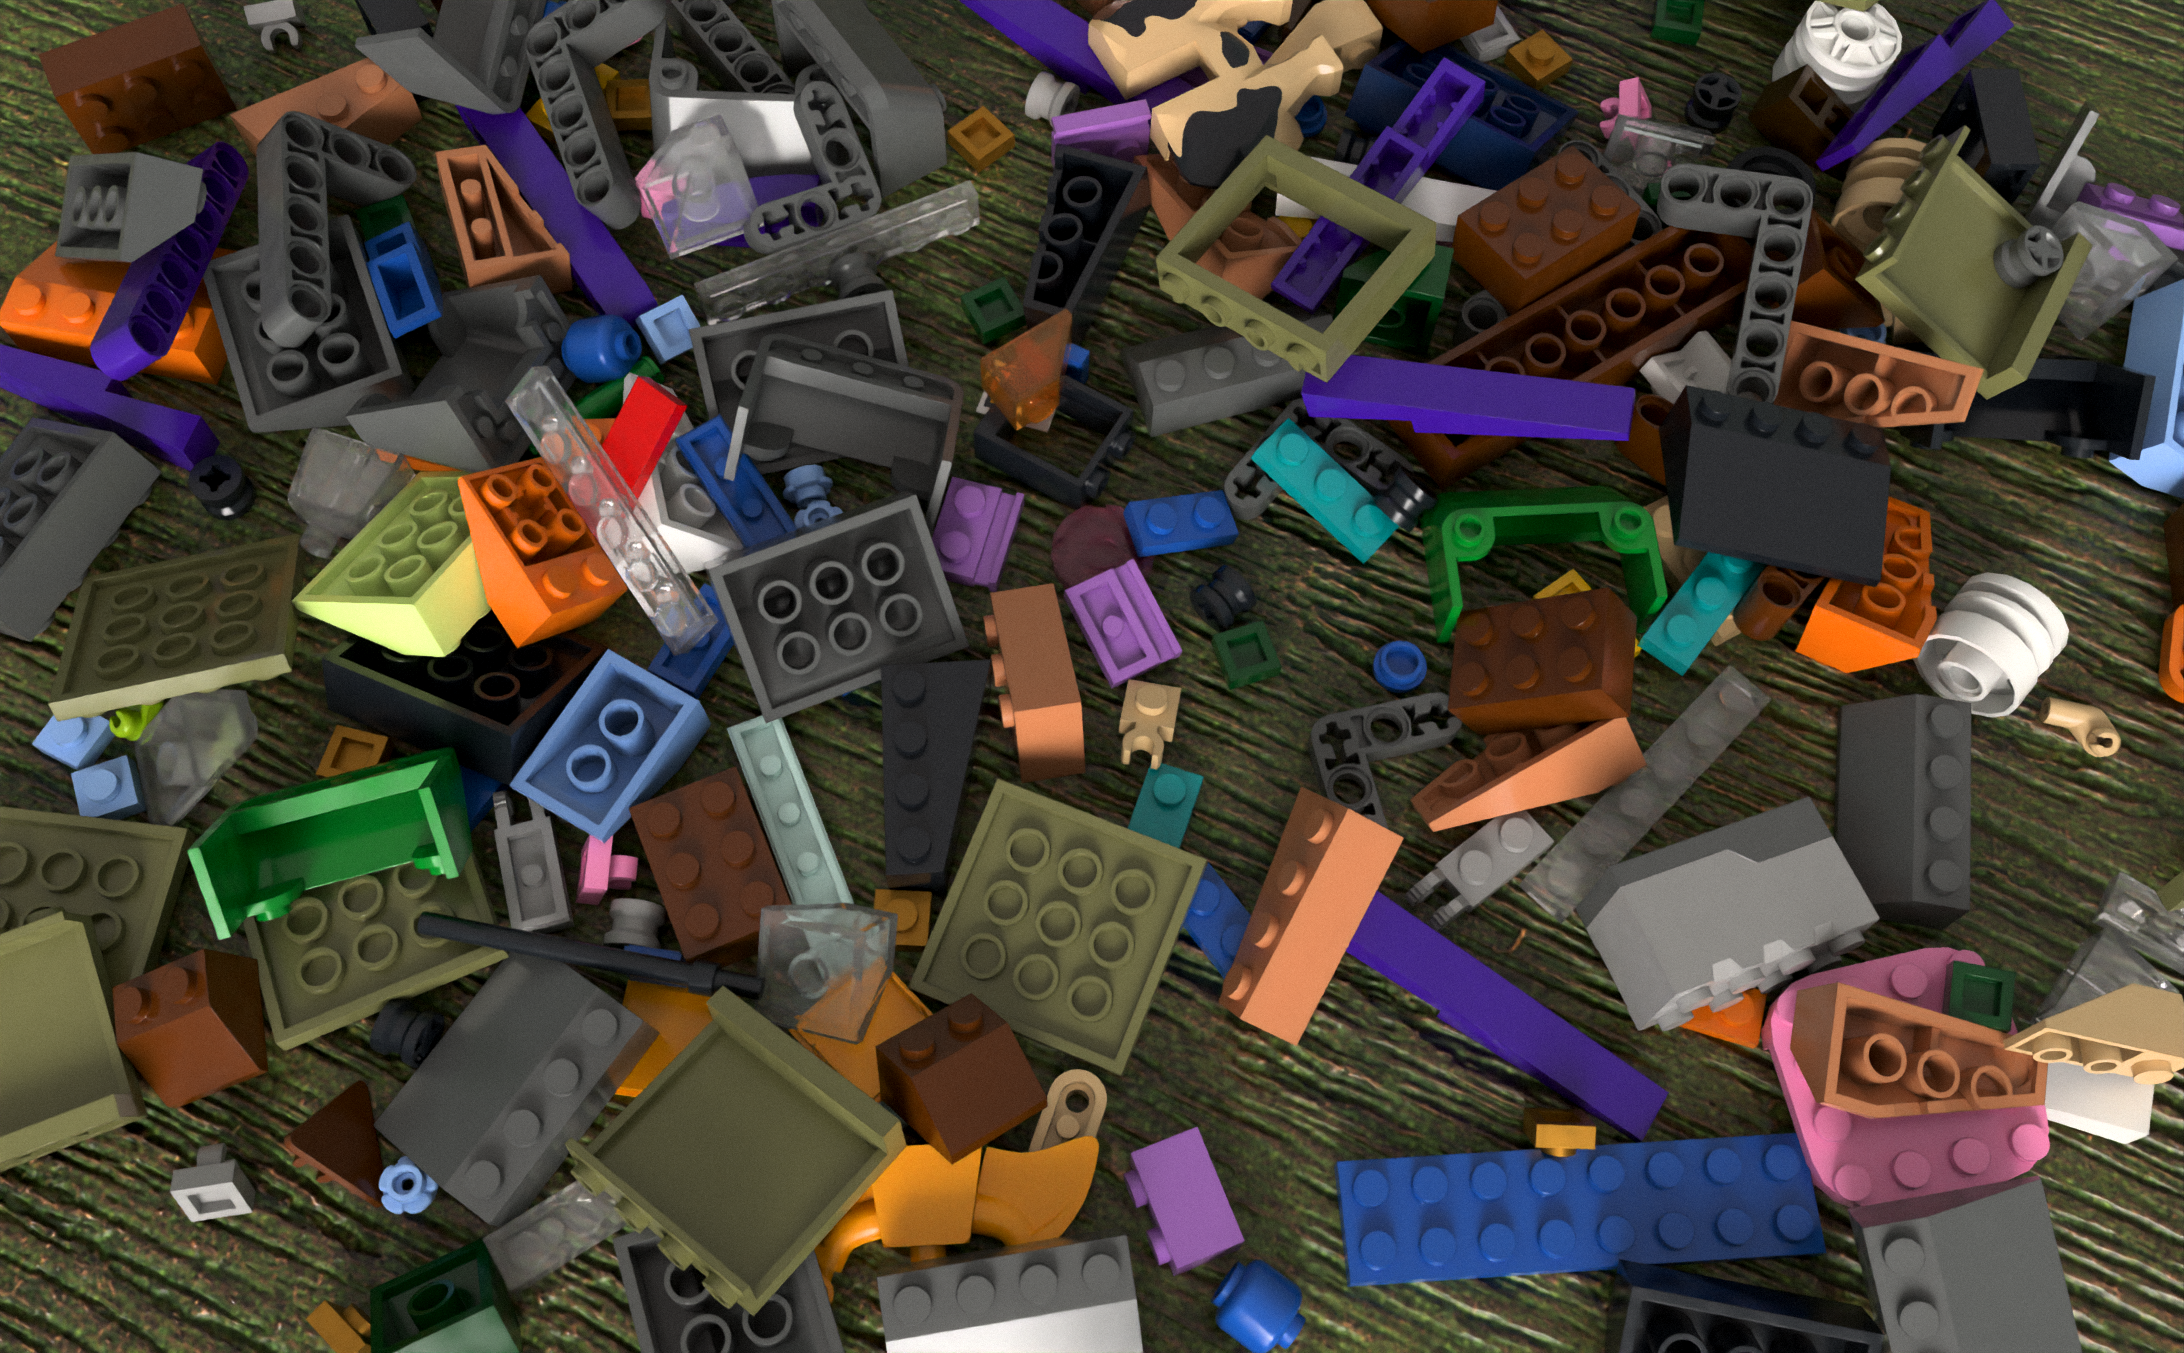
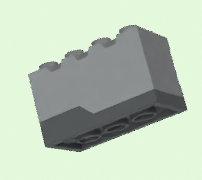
M1810 796L1609 866L1576 908L1595 948L1599 951L1638 1031L1659 1024L1662 1031L1671 1030L1694 1018L1692 1010L1701 1006L1709 1005L1712 1013L1722 1011L1743 1000L1742 992L1750 988L1758 987L1761 994L1770 993L1793 981L1791 973L1807 969L1810 975L1827 971L1842 962L1840 955L1864 944L1866 940L1862 934L1880 919Z

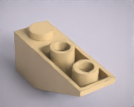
M1324 0L1311 8L1264 65L1282 63L1294 52L1305 50L1311 39L1322 34L1342 62L1343 73L1351 69H1362L1367 62L1378 55L1383 26L1364 0Z
M2132 983L2030 1026L2003 1040L2004 1049L2033 1055L2034 1060L2039 1062H2065L2083 1066L2084 1070L2089 1073H2116L2133 1077L2134 1081L2140 1084L2164 1083L2173 1078L2174 1072L2184 1068L2182 994Z

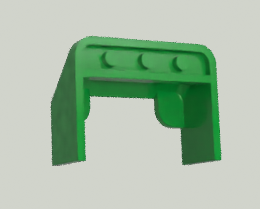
M1581 486L1448 492L1436 495L1439 502L1432 509H1424L1421 518V531L1437 643L1449 641L1463 608L1457 562L1479 560L1489 553L1492 546L1603 541L1609 548L1620 553L1630 610L1637 616L1636 633L1646 632L1668 597L1655 525L1651 515L1642 506L1611 487Z
M452 747L422 752L261 794L229 807L187 850L218 939L231 937L247 917L256 915L257 921H268L289 913L293 910L291 902L298 899L304 890L413 862L415 868L429 869L431 875L446 874L447 879L458 877L473 847L461 768L455 750Z

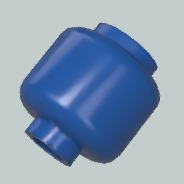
M605 314L582 318L572 323L562 342L561 349L565 365L577 378L584 383L600 384L624 377L639 360L642 345L638 334L625 319L619 315Z
M1255 1259L1246 1266L1239 1261L1236 1262L1226 1274L1211 1299V1303L1218 1307L1215 1315L1218 1327L1252 1353H1266L1276 1344L1287 1349L1296 1339L1306 1321V1318L1298 1313L1303 1297L1300 1287L1261 1259Z

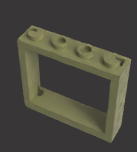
M1266 135L1156 256L1160 290L1173 296V302L1185 303L1203 313L1214 325L1219 327L1226 326L1244 336L1255 348L1263 351L1269 350L1287 360L1298 372L1303 369L1328 383L1435 256L1437 222ZM1264 186L1391 252L1388 258L1323 334L1195 264Z

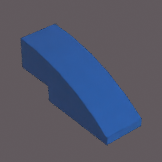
M409 221L364 242L370 259L369 262H366L389 331L395 339L442 317L443 298L427 245Z

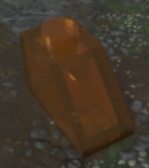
M1067 309L1057 313L980 359L981 386L1016 431L1031 422L1039 423L1045 420L1060 404L1072 345V315Z

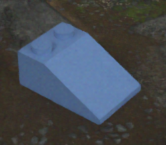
M607 649L509 785L512 789L605 843L632 817L629 811L630 807L648 801L681 769L711 726V722L699 700Z

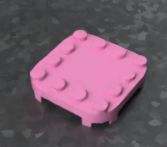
M1949 947L1923 948L1814 973L1791 983L1771 1003L1764 1026L1761 1028L1763 1051H1770L1806 1164L1810 1169L1813 1186L1816 1185L1834 1202L1850 1208L2004 1182L2029 1171L2037 1160L2047 1155L2050 1149L2045 1105L1870 1119L1816 1103L1790 1049L1797 990L1840 982L1942 1013L1947 965L1955 960L1985 966L1983 959L1977 953L1970 950L1958 951ZM2012 1018L2011 1031L2008 1034L2015 1035L2018 1031Z

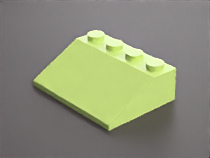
M420 471L292 600L295 608L403 655L446 657L447 654L457 649L462 637L478 619L484 617L491 610L487 602L457 482L461 476L472 473L466 471Z

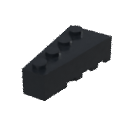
M1057 143L1054 154V171L1048 182V199L1044 216L1042 215L1038 229L1039 242L1037 251L1033 254L1023 301V310L1031 343L1037 344L1045 331L1077 346H1081L1151 207L1148 172L1146 166Z
M991 660L881 665L885 858L889 890L932 892V894L947 893L961 830V820L966 798L969 795L977 748L980 745L983 721L993 686Z

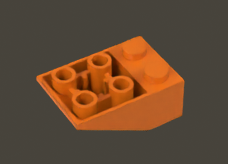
M542 457L464 475L457 480L487 602L517 648L595 622L628 590L612 562L608 559Z

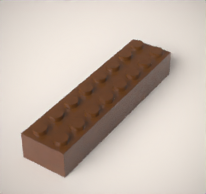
M1669 226L1426 364L1622 386L1641 375L1642 373L1639 370L1651 357L1680 351L1697 332L1708 331L1711 334L1740 317L1753 249L1741 236ZM1386 420L1441 490L1533 438L1414 432L1412 421Z

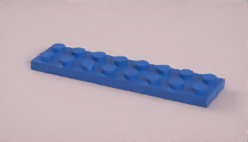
M1796 1133L1595 1145V1150L1576 1149V1154L1568 1157L1548 1155L1541 1152V1149L1337 1161L1334 1165L1347 1287L1614 1270L1618 1267L1619 1259L1660 1267L1814 1257L1827 1253L1810 1169L1806 1164Z

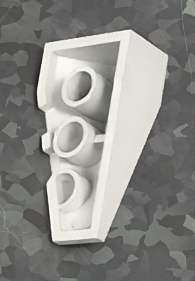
M631 372L624 378L623 404L638 375ZM659 384L667 391H669L671 394H673L675 397H677L672 388ZM684 412L620 532L626 564L670 578L705 570L703 563L744 549L677 448L675 439L694 429L686 412Z

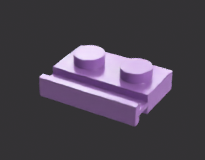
M1146 99L1052 117L1051 162L1053 169L1055 166L1054 154L1057 143L1133 163L1134 156L1148 155L1150 135L1148 119H1151V113Z
M2090 183L2085 184L2077 201L2092 220L2099 222L2097 225L2099 229L2184 251V216L2179 211L2181 208L2179 203L2157 194L2152 195L2150 199L2139 197L2131 189L2116 183H2108L2106 187Z
M952 477L932 536L946 581L974 587L976 584L988 587L991 592H997L1025 504L1024 494L1017 492L1015 496L1003 493L1002 488Z
M1134 558L1114 570L1113 568L1065 590L1063 597L1111 689L1128 682V679L1132 680L1159 667L1160 664L1170 659L1173 660L1180 657L1183 652Z

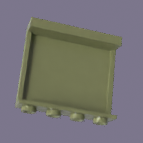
M1965 125L1948 137L1942 134L1938 135L1922 149L1918 156L1921 160L1919 167L1901 185L1900 190L1903 192V195L1899 202L1883 217L1882 223L1885 227L1881 234L1865 249L1863 256L1866 258V261L1855 280L1940 358L1984 369L1976 391L1987 400L2027 380L2093 245L2078 232L2060 242L2064 258L2063 264L2057 271L2047 276H2039L2034 283L2022 289L2007 285L1995 269L1994 251L2000 244L2010 239H2018L2023 231L2033 227V225L1957 155L1970 132V129Z
M52 907L34 912L26 917V925L10 931L6 928H0V1172L148 1117L134 1065L116 1043L113 992L92 918L87 915L65 912L64 907Z
M722 986L706 1002L713 1020L586 1148L572 1137L565 1145L576 1163V1166L571 1170V1174L588 1192L598 1197L604 1190L618 1202L613 1207L615 1212L633 1230L641 1233L648 1227L661 1238L657 1246L673 1264L683 1271L692 1264L706 1276L702 1282L703 1286L718 1302L728 1309L737 1302L754 1316L906 1147L900 1119L726 987Z

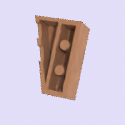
M369 58L229 114L247 148L255 157H257L258 143L286 112L290 111L310 115L386 145H390L423 119L413 94Z
M486 145L435 152L441 190L467 288L541 275L552 294L572 291L568 251L561 243H556L544 227V220L536 210L532 211L519 194L518 186Z
M1054 583L990 593L992 615L983 616L987 647L997 646L998 654L990 655L995 687L1004 686L1005 694L998 695L1003 728H1012L1021 783L1086 773L1081 698Z

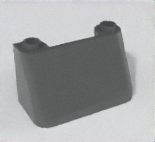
M541 275L444 292L442 295V317L429 322L427 325L429 335L442 356L407 401L393 403L387 396L380 393L362 396L345 416L359 437L366 444L376 448L470 473L518 463L577 378L565 365L561 349L562 342L571 325Z

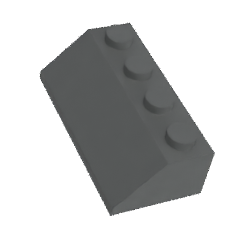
M139 152L70 156L55 256L65 259L129 263L135 261L195 222L196 213L199 214L203 210L207 195L206 185L204 182H201L203 169Z
M1298 305L1279 309L1322 334L1333 322L1331 314L1320 308L1313 315ZM1215 325L1124 348L1120 351L1150 437L1302 398L1301 391L1306 371L1301 369L1298 372L1287 360L1269 350L1263 351L1255 348L1244 336L1226 326L1219 327Z
M1911 694L1843 705L1838 709L1834 839L1880 920L1944 930L1970 911L1971 703Z

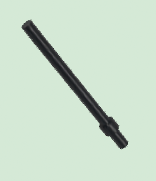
M424 911L418 921V933L422 935L687 986L689 993L712 997L724 986L738 997L760 1001L765 990V977L724 970L720 962L699 958L694 963L683 962Z

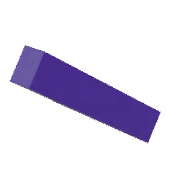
M959 0L1065 81L1079 85L1080 92L1084 95L1093 88L1115 105L1146 99L1152 116V108L1195 88L1182 79L1174 77L1125 100L1088 44L1089 23L1052 0ZM1148 119L1149 127H1151V119Z
M1985 0L1955 17L1942 35L1938 34L1903 54L1815 162L1822 172L1862 151L2010 30L2014 24L1995 0Z
M1444 57L1392 128L1386 126L1349 178L1401 204L1482 103L1486 81ZM1320 216L1273 280L1271 289L1313 315L1342 279L1344 269L1357 260L1370 241Z
M0 344V388L88 427L114 432L129 445L190 472L198 462L206 457L214 456L220 444V441L201 416L134 399L120 381L110 378L101 370Z
M1350 355L1328 383L1306 372L1301 391L1309 417L1412 421L1413 429L1416 433L1629 441L1636 397L1635 388L1359 355Z
M1378 890L1376 891L1346 949L1347 953L1438 1009L1439 1013L1436 1017L1631 1140L1636 1143L1642 1142L1669 1092Z

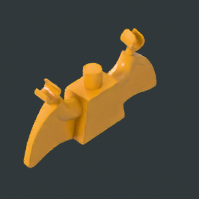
M1083 1136L1034 1152H1014L987 1147L982 1167L983 1146L956 1163L951 1164L930 1144L906 1145L903 1151L814 1249L831 1307L834 1301V1289L831 1284L834 1273H842L849 1255L855 1248L872 1241L882 1239L883 1247L910 1246V1262L945 1257L946 1245L970 1243L972 1234L1002 1241L1005 1246L1060 1237L1076 1217L1088 1194L1099 1153L1097 1139L1093 1136Z

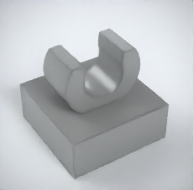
M274 0L243 6L248 26L261 35L263 46L271 54L277 53L274 39L280 32H287L289 34L291 45L295 49L302 48L303 39L296 28L307 26L302 6L295 0Z
M225 1143L201 1146L197 1153V1167L173 1170L170 1193L191 1222L253 1212L256 1191L236 1159L225 1160L227 1153Z

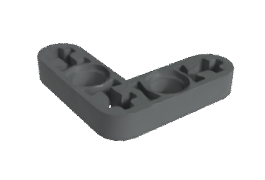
M813 81L807 84L794 100L793 106L795 118L823 185L762 204L748 216L744 222V237L748 245L758 253L765 255L774 254L861 225L873 217L881 206L880 189L842 96L830 83ZM814 98L817 103L825 102L828 106L823 116L819 110L811 111L808 104ZM834 124L837 126V128L827 131L822 136L818 133L825 125L827 129ZM836 141L846 147L849 153L847 165L839 166L829 160L825 150L828 142ZM852 193L855 196L863 195L866 199V203L861 209L858 204L844 207L839 212L837 210L836 204L843 202ZM813 202L822 208L825 215L823 226L813 227L804 221L801 215L803 203ZM788 216L790 225L780 229L773 236V239L769 233L761 234L758 227L764 222V219L768 225L782 222Z
M1299 398L1291 402L1228 474L1224 482L1223 492L1232 516L1238 519L1249 520L1256 518L1266 510L1283 488L1251 459V456L1288 418L1296 425L1297 421L1304 422L1308 418L1314 420V427L1307 425L1302 430L1372 496L1380 489H1387L1394 482L1391 481L1388 485L1380 482L1381 476L1386 477L1390 473L1394 474L1400 466L1407 468L1412 473L1413 468L1405 457L1346 418L1309 417L1303 398ZM1330 430L1331 432L1329 433L1325 444H1321V436L1325 438L1327 431ZM1341 442H1350L1359 448L1361 456L1351 461L1343 460L1335 454L1333 447ZM1370 457L1375 460L1373 466L1369 464L1367 472H1363ZM1256 474L1260 480L1256 485L1254 497L1248 495L1243 500L1238 498L1237 491L1244 492L1254 482Z
M1442 692L1428 693L1321 717L1314 724L1308 741V752L1321 796L1343 805L1360 815L1364 814V817L1388 829L1368 762L1438 748L1451 743L1457 736L1462 721L1448 710L1449 695ZM1431 710H1436L1437 715L1441 718L1448 717L1444 729H1438L1435 722H1426L1418 725L1414 734L1415 737L1411 735V725L1426 721ZM1379 719L1393 721L1400 730V737L1393 742L1379 741L1371 732V724ZM1327 732H1333L1336 739H1345L1340 750L1342 765L1334 769L1336 756L1331 744H1321L1324 742ZM1342 779L1356 781L1361 786L1364 797L1354 804L1341 802L1334 793L1333 785Z

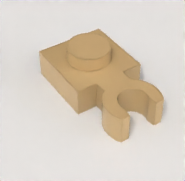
M1128 679L1118 732L1126 734L1123 738L1121 749L1122 764L1129 765L1131 754L1136 750H1144L1152 756L1150 769L1157 770L1160 767L1164 741L1172 742L1181 688Z

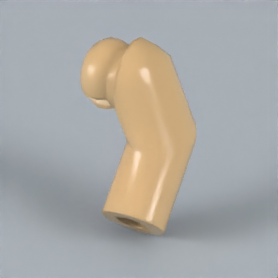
M2046 697L2042 702L2039 712L2040 721L2068 728L2081 747L2090 755L2108 757L2118 751L2121 745L2120 735L2101 709L2053 697Z

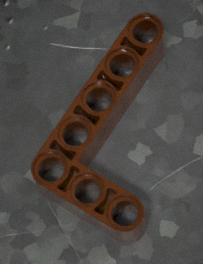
M1645 394L1640 396L1634 404L1629 441H1615V445L1626 458L1666 486L1659 427L1674 404L1661 396ZM1768 565L1736 605L1733 611V621L1737 628L1746 636L1759 641L1770 640L1777 635L1826 577Z

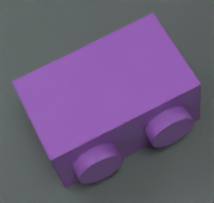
M1198 1127L1130 1154L1129 1166L1131 1171L1123 1174L1124 1181L1135 1208L1143 1205L1146 1206L1154 1227L1146 1230V1236L1159 1266L1168 1262L1174 1277L1240 1250L1245 1240Z

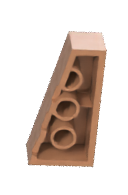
M1301 786L1233 965L1224 979L1222 993L1218 1002L1239 1019L1297 1046L1404 838L1357 812Z

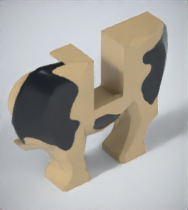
M1116 0L1096 12L1090 21L1088 44L1125 100L1198 66L1202 68L1210 80L1199 87L1152 108L1150 138L1165 161H1169L1171 153L1180 175L1190 185L1216 191L1266 135L1299 151L1304 138L1300 125L1294 117L1313 95L1332 96L1339 93L1344 68L1342 62L1322 34L1311 39L1305 50L1294 52L1282 63L1267 65L1262 64L1254 46L1238 34V29L1251 21H1264L1277 26L1289 22L1293 0Z

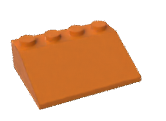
M56 241L15 277L0 309V326L21 350L55 359L96 365L91 356V342L131 263L56 257ZM216 248L211 260L237 251ZM203 277L168 353L141 370L140 373L214 385L218 384L228 357Z

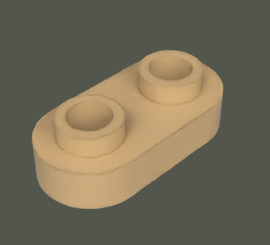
M1081 1069L1066 1071L1054 1080L1047 1095L1048 1107L1041 1112L1029 1152L1047 1149L1083 1136L1097 1138L1106 1110V1089L1101 1080L1089 1071ZM1075 1094L1084 1096L1089 1104L1084 1111L1079 1113L1072 1112L1066 1105L1067 1099Z

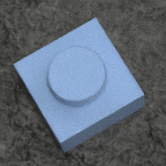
M683 294L640 315L635 320L660 365L693 349L689 329L701 327Z
M53 715L32 745L42 753L79 771L93 766L115 735L110 730L109 720L101 716L92 718L77 717L57 722Z
M128 755L71 773L80 816L120 820L147 811L136 762Z

